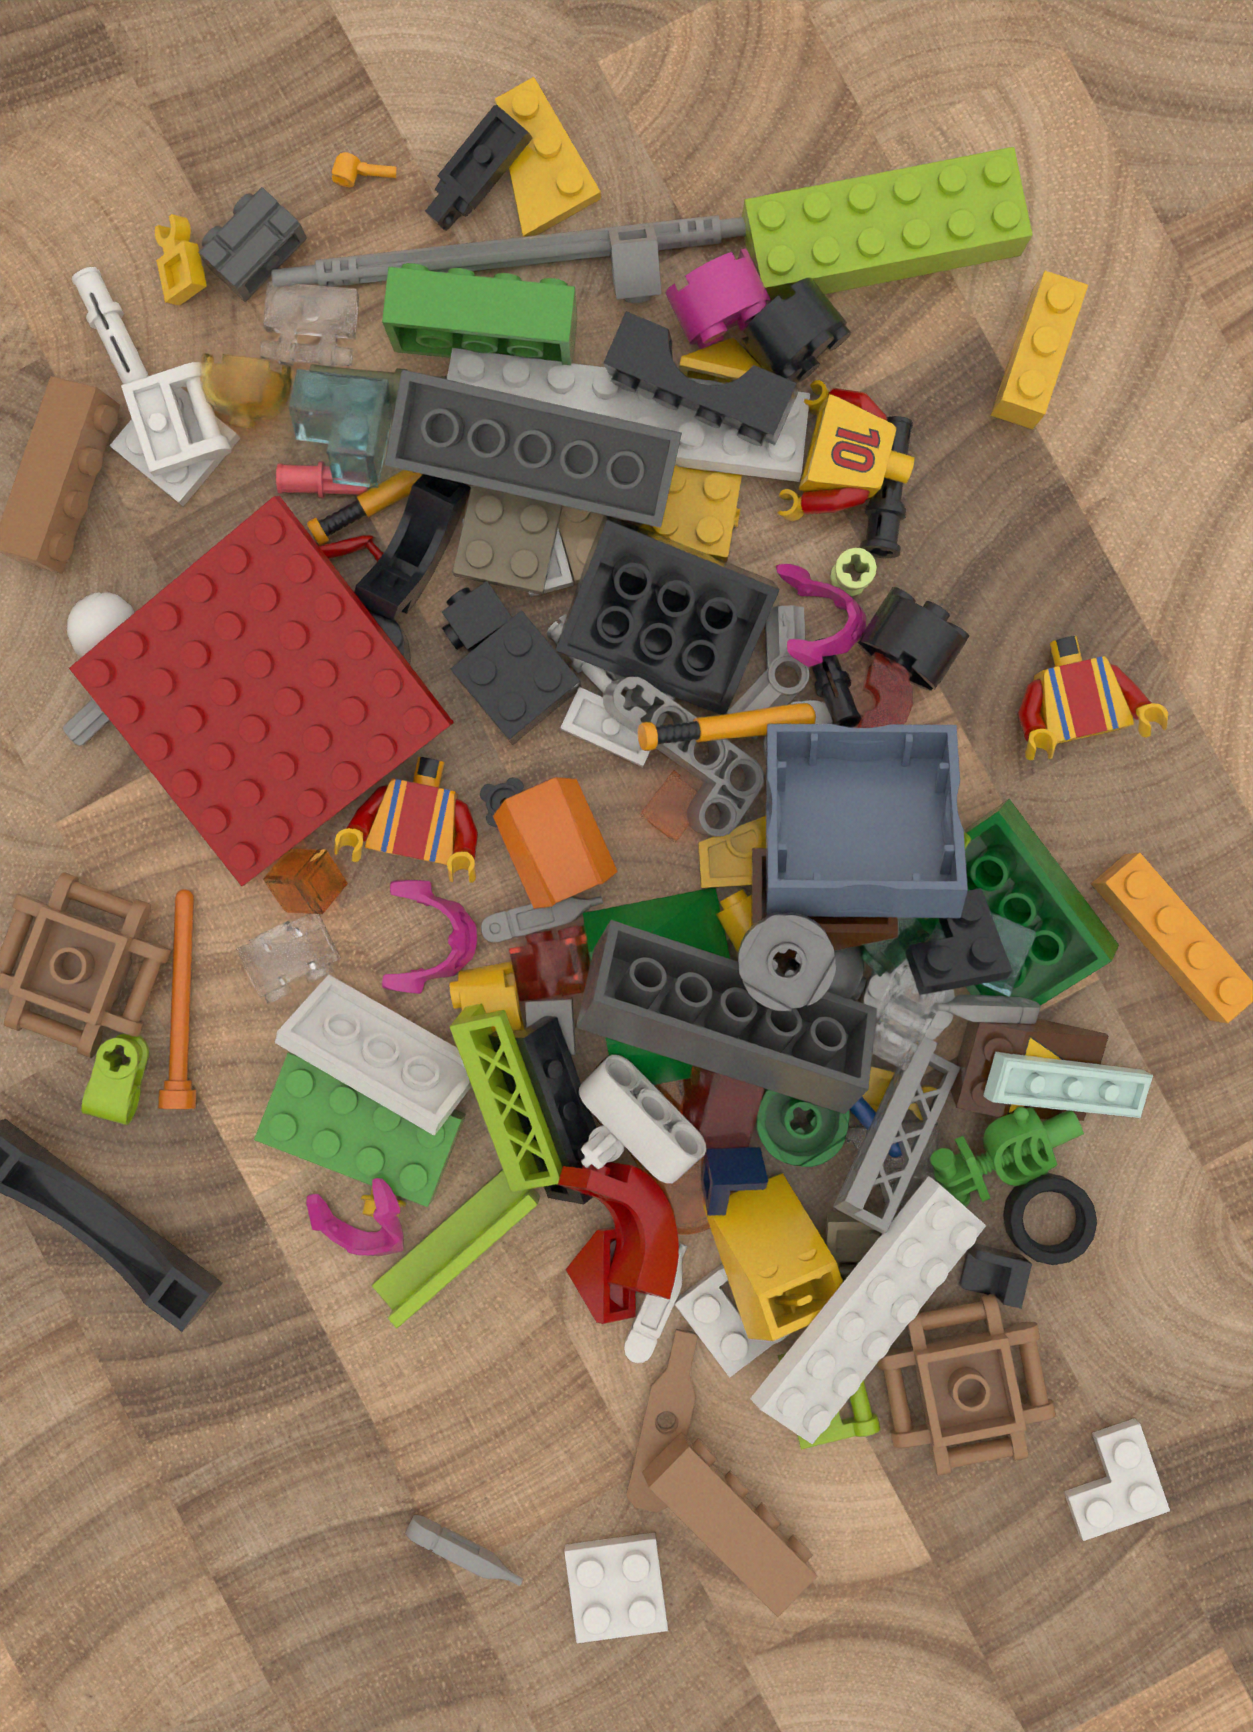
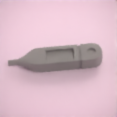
M571 896L552 907L534 909L532 904L486 917L482 922L481 932L483 937L490 942L509 940L513 937H520L568 924L581 916L590 907L603 904L601 896L591 899Z
M957 995L950 1002L935 1003L933 1009L935 1011H946L972 1022L1035 1024L1041 1006L1035 1001L1022 997Z
M414 1515L405 1531L406 1536L411 1541L428 1550H433L432 1552L482 1578L508 1580L518 1586L523 1581V1578L512 1573L490 1550L445 1527H440V1524L424 1516Z

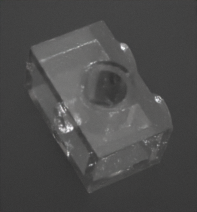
M900 964L877 1006L872 1054L906 1071L937 1013L933 1009L934 1004L942 1003L949 990L919 995L910 967Z

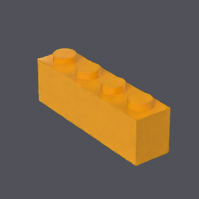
M1140 852L1124 854L1091 883L1210 1021L1228 1024L1253 1002V981Z

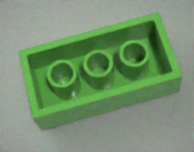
M415 263L403 264L401 268L388 267L382 323L394 352L451 358L452 348L477 353H495L562 362V365H571L573 363L578 319L575 286H567L565 281L555 278H544L540 280V283L521 281L520 277L509 273H498L494 275V278L475 276V273L462 268L449 269L448 273L429 271L423 265Z
M288 1052L254 1140L371 1186L372 1179H383L391 1187L394 1195L428 1207L435 1197L466 1113L454 1109L434 1136L309 1062Z

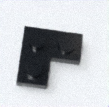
M981 888L967 891L961 918H939L945 939L911 944L905 952L919 995L1005 980L1013 971Z

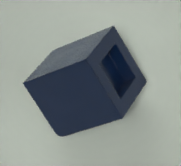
M761 1147L706 1149L701 1184L707 1216L726 1215L730 1191L764 1190L767 1188L768 1177Z

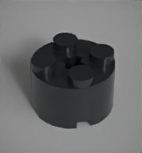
M805 278L793 284L791 287L796 294L783 300L778 295L768 303L744 330L747 337L741 338V342L764 370L790 381L796 378L801 382L809 377L820 366L817 358L827 348L833 351L851 335V331L846 326V320L812 278Z
M892 587L864 630L858 646L880 665L886 662L896 669L895 674L900 678L922 689L935 690L964 647L969 634L955 624L947 622L950 614L941 606L931 601H926L922 607L915 603L916 600L910 594L900 588Z

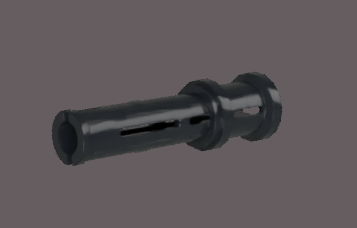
M901 416L887 417V421L896 427L891 450L908 455L911 429L913 428L912 420ZM884 478L881 489L874 495V499H871L866 505L865 514L869 519L866 540L860 543V548L871 553L873 557L896 558L900 556L901 546L897 544L900 521L906 518V508L901 502L904 483Z

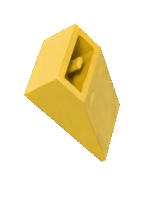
M783 1173L768 1178L767 1188L764 1190H740L730 1193L726 1215L707 1216L748 1339L775 1341L808 1326L842 1285L843 1280L836 1260ZM703 1204V1208L707 1216L706 1205Z

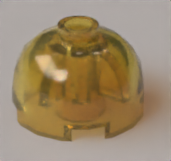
M204 353L201 355L200 365L201 390L206 401L214 411L229 416L228 425L256 429L257 421L273 419L282 413L288 404L293 388L294 368L282 365V373L274 372L270 369L271 361L223 354L222 363H214L213 355Z

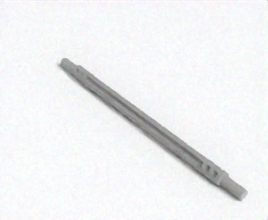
M719 215L320 259L315 261V265L273 269L271 274L274 288L319 284L320 288L387 281L388 267L401 268L406 263L423 265L429 271L448 273V270L452 268L477 271L611 256L608 230L654 225L658 250L719 244L722 238L746 236V229L743 217L720 220Z

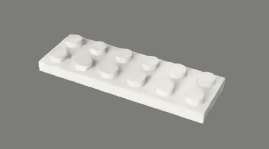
M928 1176L891 1222L888 1231L878 1238L750 1398L761 1411L813 1444L819 1435L828 1428L831 1420L850 1396L856 1393L862 1381L878 1361L887 1354L890 1346L905 1327L915 1319L921 1307L936 1288L946 1280L948 1273L964 1253L973 1246L986 1225L944 1187Z

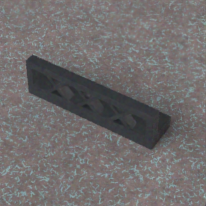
M544 1016L522 1031H512L562 1167L582 1169L583 1164L581 1160L585 1158V1155L582 1153L581 1148L588 1142L589 1135L596 1128L591 1111L585 1106L579 1095L581 1083L558 1018ZM497 1031L488 1036L494 1051L497 1052L501 1042ZM501 1069L509 1093L513 1095L517 1087L514 1077ZM516 1111L524 1134L528 1136L532 1130L530 1120ZM532 1153L538 1172L548 1171L544 1159ZM558 1184L544 1186L547 1197L550 1199L584 1205L593 1198Z

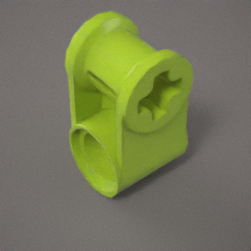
M123 1033L115 1038L106 1040L99 1047L91 1078L82 1100L81 1111L83 1114L125 1125L131 1123L138 1107L141 1084L149 1058V1047L142 1036L136 1037ZM121 1047H125L124 1055L131 1057V1060L125 1064H122V1056L116 1054V1050Z

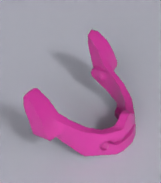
M793 564L776 565L778 575L794 587L798 595L830 598L838 609L846 610L848 613V621L841 631L828 638L812 642L802 639H789L787 641L788 653L807 667L822 663L824 656L847 653L862 637L866 629V615L861 606L844 590L828 583L811 580L809 572L800 566Z
M395 880L390 883L391 895L416 900V903H422L425 906L431 905L444 913L450 919L453 926V932L448 937V944L452 950L445 961L427 970L420 968L418 970H411V973L385 974L383 976L382 987L387 990L420 994L427 980L455 976L473 959L477 945L476 925L460 903L435 896L432 893L430 881Z
M372 1179V1190L376 1206L373 1216L382 1226L378 1232H366L348 1225L333 1216L327 1203L319 1194L307 1196L306 1205L312 1230L321 1231L330 1240L345 1248L348 1253L384 1256L404 1250L402 1225L397 1216L401 1212L391 1187L383 1179Z

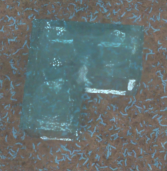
M297 369L289 403L296 440L328 443L327 455L333 483L378 488L393 414L388 379Z

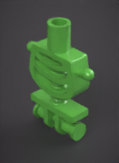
M1018 1107L1014 1113L996 1119L987 1127L983 1137L985 1154L982 1153L981 1156L977 1155L975 1158L964 1136L955 1139L959 1154L954 1155L950 1149L940 1148L933 1152L930 1161L934 1168L936 1181L967 1207L971 1201L970 1192L974 1190L977 1191L982 1202L991 1199L982 1177L983 1174L987 1175V1172L991 1173L992 1170H996L1000 1179L1008 1185L1019 1186L1026 1184L1040 1175L1047 1174L1049 1170L1057 1166L1053 1148L1084 1135V1132L1073 1111L1067 1110L1041 1122L1033 1107L1027 1109Z

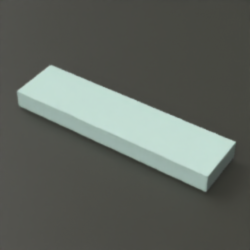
M995 1052L983 1096L995 1103L1141 1118L1153 1075L1141 1069Z

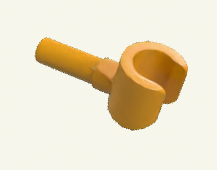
M343 152L335 159L331 172L332 181L340 186L351 188L355 184L357 174L396 178L397 167L367 164V162H361L353 154Z

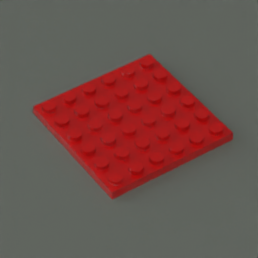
M273 496L69 667L74 676L241 886L255 878L454 723L281 496Z

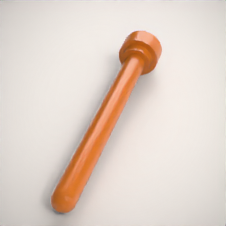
M187 889L178 891L175 896L169 1080H164V1089H159L158 1108L160 1109L196 1108V1089H192V1080H187L194 896Z

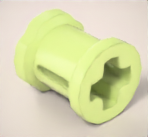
M856 547L847 549L841 553L836 561V565L831 570L830 579L832 585L844 590L851 597L860 595L876 575L877 566L875 559L865 549ZM849 564H854L855 571L863 572L857 582L852 581L851 574L843 573Z

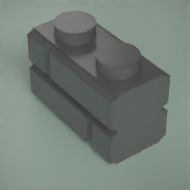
M262 187L254 195L248 193L239 199L233 209L234 216L223 227L215 226L210 229L202 240L203 248L198 252L208 268L244 302L272 275L271 271L278 269L307 239L298 220Z

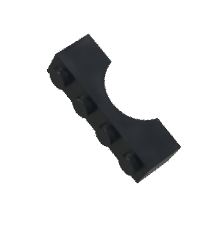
M625 312L603 362L607 372L612 376L611 382L634 393L638 387L654 393L652 399L655 402L672 410H678L679 406L682 405L696 411L694 417L711 427L720 428L721 424L724 423L738 429L737 436L751 444L762 446L764 441L773 445L776 444L798 395L797 383L755 365L744 375L727 384L705 385L695 382L686 377L673 362V341L669 329L630 312Z

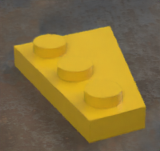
M535 77L495 98L496 104L526 129L533 138L509 167L523 237L539 235L601 199L600 189Z
M766 816L740 825L725 836H713L698 843L701 888L751 885L752 848H766Z

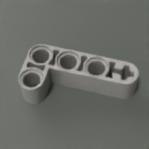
M626 677L612 681L606 687L603 694L605 710L614 719L637 735L638 727L641 723L652 722L657 726L658 717L662 713H666L672 718L673 725L676 723H689L697 718L646 680L639 677ZM633 690L631 694L632 701L640 707H651L646 711L637 706L623 707L626 699L621 695V692ZM695 739L658 744L656 749L704 782L687 810V820L690 827L702 835L725 836L730 834L762 788L764 773L759 763L727 739L706 742L709 747V757L703 764H700L694 757V746L697 743ZM737 765L745 773L744 784L738 790L732 786L730 781V774ZM715 803L720 810V819L714 827H709L705 820V811L710 804Z

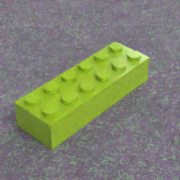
M1015 147L744 199L742 211L746 229V236H744L746 248L771 301L778 295L783 300L795 295L796 292L791 286L805 278H812L824 294L1018 257L1021 256L1033 236Z

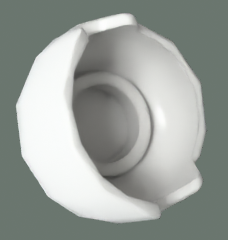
M97 592L78 601L67 619V635L75 653L80 657L84 656L134 614L132 606L120 596L108 592Z

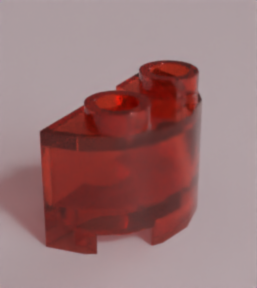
M875 652L867 661L862 691L867 692L872 697L873 708L870 711L863 712V715H861L862 720L856 725V728H874L889 724L904 725L913 706V689L909 681L908 671L903 665L895 663L886 658L885 655Z
M584 924L557 930L559 938L554 939L552 930L525 935L527 944L509 948L520 1002L556 995L564 996L584 993L591 964Z

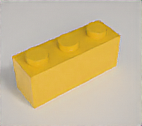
M1046 270L1043 272L1032 289L990 416L1032 430L1044 417L1088 284Z

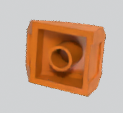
M552 778L505 799L493 815L534 909L552 907L571 896L596 885L604 884L618 872L577 779Z

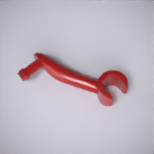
M361 535L319 546L328 559L351 554L365 548L370 551L377 562L384 554L374 544L375 537L371 535Z

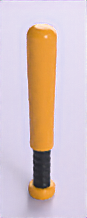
M403 469L380 484L356 496L357 500L353 501L352 504L346 505L344 508L339 509V511L332 513V515H328L325 519L318 521L317 518H313L307 522V525L319 546H322L329 542L328 537L341 530L343 527H347L348 524H352L355 520H359L366 515L369 518L409 496L412 485L423 474Z
M798 703L695 718L689 723L668 724L667 726L661 725L659 727L655 726L652 722H644L638 727V741L642 750L651 751L656 749L658 744L683 742L686 740L691 741L695 739L699 743L722 739L767 735V724H815L816 714L810 704Z

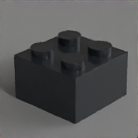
M522 610L450 668L456 678L512 745L576 694L579 687L582 688L578 677Z

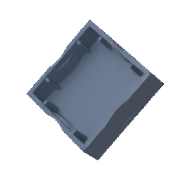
M767 724V915L773 912H793L805 916L961 918L968 888L964 829L961 825L957 808V794L960 785L957 725L889 724L874 728H850L835 724Z

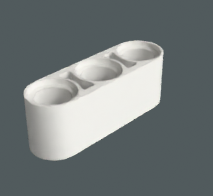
M613 1054L608 1056L580 1085L579 1095L585 1106L659 1181L674 1183L705 1155L706 1143L699 1131L626 1058Z

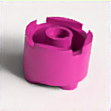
M747 249L740 250L738 260L735 259L732 252H729L703 264L685 275L688 285L679 292L675 283L665 292L689 344H697L699 349L724 341L723 334L736 325L739 326L740 331H744L753 318L771 302L770 296Z

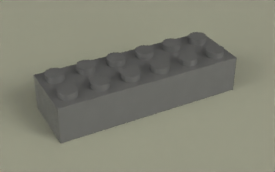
M402 370L385 465L661 528L682 433Z
M610 920L594 947L576 1028L845 1114L869 1088L877 1008L826 992L821 999L809 1006L793 1008L791 1011L773 1010L758 1003L747 992L739 974V962Z

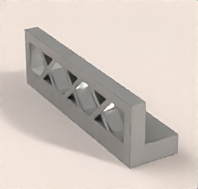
M922 1034L907 1045L833 1205L839 1211L882 1234L886 1233L889 1229L960 1070L959 1066L936 1055L934 1051L938 1043ZM929 1065L944 1073L938 1089L923 1094L920 1082L927 1066ZM934 1097L930 1107H928L926 1099ZM917 1102L923 1123L919 1130L905 1134L901 1123L910 1104ZM915 1138V1141L910 1149L907 1140ZM899 1143L905 1163L901 1171L886 1176L883 1163L891 1145ZM897 1178V1181L893 1189L891 1190L888 1181ZM880 1184L886 1201L880 1218L863 1209L872 1187Z

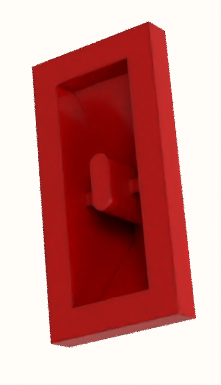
M615 1227L596 1230L565 1269L596 1323L600 1324L636 1317V1292L607 1282L616 1249Z

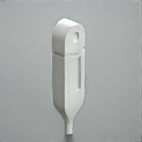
M680 1243L678 1266L670 1300L645 1294L633 1321V1326H631L628 1332L624 1350L627 1358L634 1363H644L651 1357L657 1344V1339L660 1337L682 1287V1258L688 1247L685 1244Z

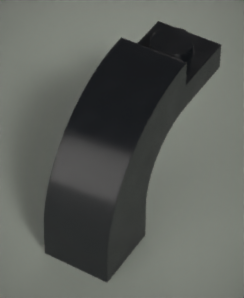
M423 474L412 485L403 516L390 544L379 561L356 584L354 590L360 601L372 613L394 620L400 612L407 614L430 581L452 538L466 503L470 486Z

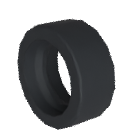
M1051 1173L1040 1175L1026 1184L1014 1186L1006 1198L1003 1211L1006 1233L1019 1250L1036 1262L1049 1265L1069 1263L1084 1254L1094 1240L1097 1226L1094 1204L1085 1190L1063 1176ZM1052 1191L1061 1193L1070 1200L1075 1208L1076 1223L1074 1230L1066 1240L1060 1244L1048 1246L1039 1244L1030 1238L1024 1228L1023 1214L1026 1205L1033 1197L1039 1193Z

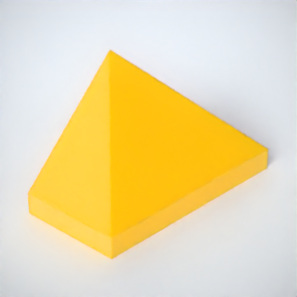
M734 338L683 355L679 364V370L688 378L710 380L724 384L738 379L753 365L762 367Z

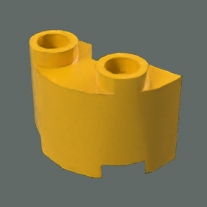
M513 961L461 970L458 973V981L449 983L454 1009L461 1008L463 1011L467 1006L482 1003L486 1014L505 1010L512 1030L522 1031L525 1029L520 1011ZM492 1026V1032H495L496 1028L495 1026Z

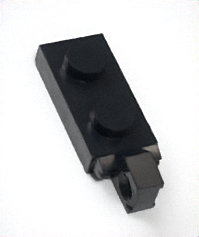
M497 104L494 105L437 175L440 179L435 188L438 195L425 210L428 216L445 231L453 225L461 214L467 217L473 209L477 208L533 139L530 133Z

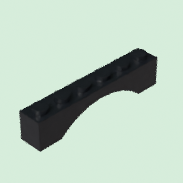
M7 1119L0 1120V1193L39 1212L85 1243L122 1276L146 1306L183 1332L196 1320L223 1282Z

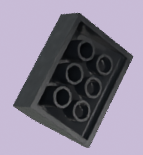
M604 515L584 565L555 651L625 678L639 677L663 693L724 715L727 714L780 589L773 580L622 519Z

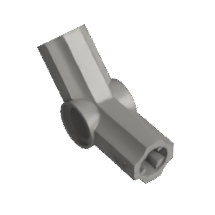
M790 605L776 606L771 609L765 623L766 671L729 709L727 714L788 705L804 689L809 680V669L793 658L787 651V641L789 639L805 640L804 607ZM782 666L793 668L798 674V684L791 688L782 687L776 681L775 670ZM754 736L750 738H752L755 741L759 736Z

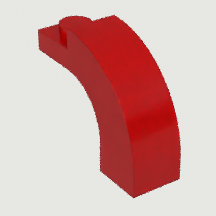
M607 1162L600 1169H597L593 1164L588 1168L583 1165L582 1169L563 1166L558 1185L599 1200L606 1206L613 1218L616 1229V1249L607 1282L641 1294L670 1300L678 1266L679 1241L672 1208L659 1185L644 1171L628 1164Z

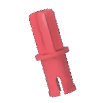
M319 461L318 466L283 465L278 463L276 486L278 493H316L319 498H324L325 494L360 495L368 490L369 476L365 468L325 466L324 461Z

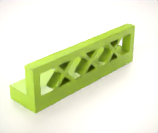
M482 1003L465 1007L449 1027L511 1192L558 1184L562 1165L505 1010L486 1014ZM492 1026H495L501 1042L497 1052L494 1051L488 1036L493 1033ZM501 1069L514 1077L517 1087L513 1095L509 1093ZM516 1111L530 1120L532 1130L528 1136L524 1134ZM532 1153L544 1159L548 1171L538 1172Z
M502 1169L372 1284V1287L392 1309L388 1320L395 1328L400 1327L534 1209L540 1199V1195L535 1189L511 1192Z

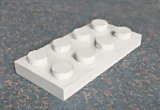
M329 974L277 1031L276 1044L434 1136L472 1087L457 1047Z

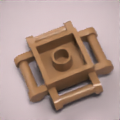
M66 872L59 876L48 904L29 896L16 894L12 908L16 910L0 950V988L8 990V994L13 995L4 1019V1026L17 1031L24 1028L76 1047L77 1053L89 1058L94 1057L99 1049L104 1027L139 1037L144 1024L140 1019L161 963H167L171 950L164 946L138 938L141 929L149 917L151 904L138 899L131 902L79 883L78 877ZM71 899L124 918L125 922L122 930L118 931L66 911ZM33 916H35L37 918L35 920L28 942L24 949L16 973L13 974L12 972L16 964L17 958L21 951ZM135 953L143 956L144 959L123 1014H118L111 1011L114 1001L119 998L132 964L131 955ZM31 1002L86 1022L84 1030L30 1011Z
M995 1294L980 1296V1301L922 1313L918 1312L915 1319L906 1326L910 1347L901 1349L890 1348L887 1354L877 1363L878 1369L883 1370L894 1424V1429L891 1430L893 1446L896 1448H909L930 1443L931 1458L937 1476L950 1474L951 1468L1011 1456L1014 1461L1028 1458L1024 1431L1027 1430L1026 1424L1046 1421L1056 1416L1053 1400L1047 1397L1036 1342L1040 1339L1038 1323L1021 1322L1011 1327L1003 1328ZM979 1320L985 1321L987 1332L956 1334L932 1340V1343L926 1344L924 1331ZM1019 1345L1030 1400L1025 1405L1021 1404L1010 1346ZM913 1365L915 1367L926 1424L918 1426L912 1425L901 1370L903 1367ZM1007 1434L1006 1438L947 1449V1446Z

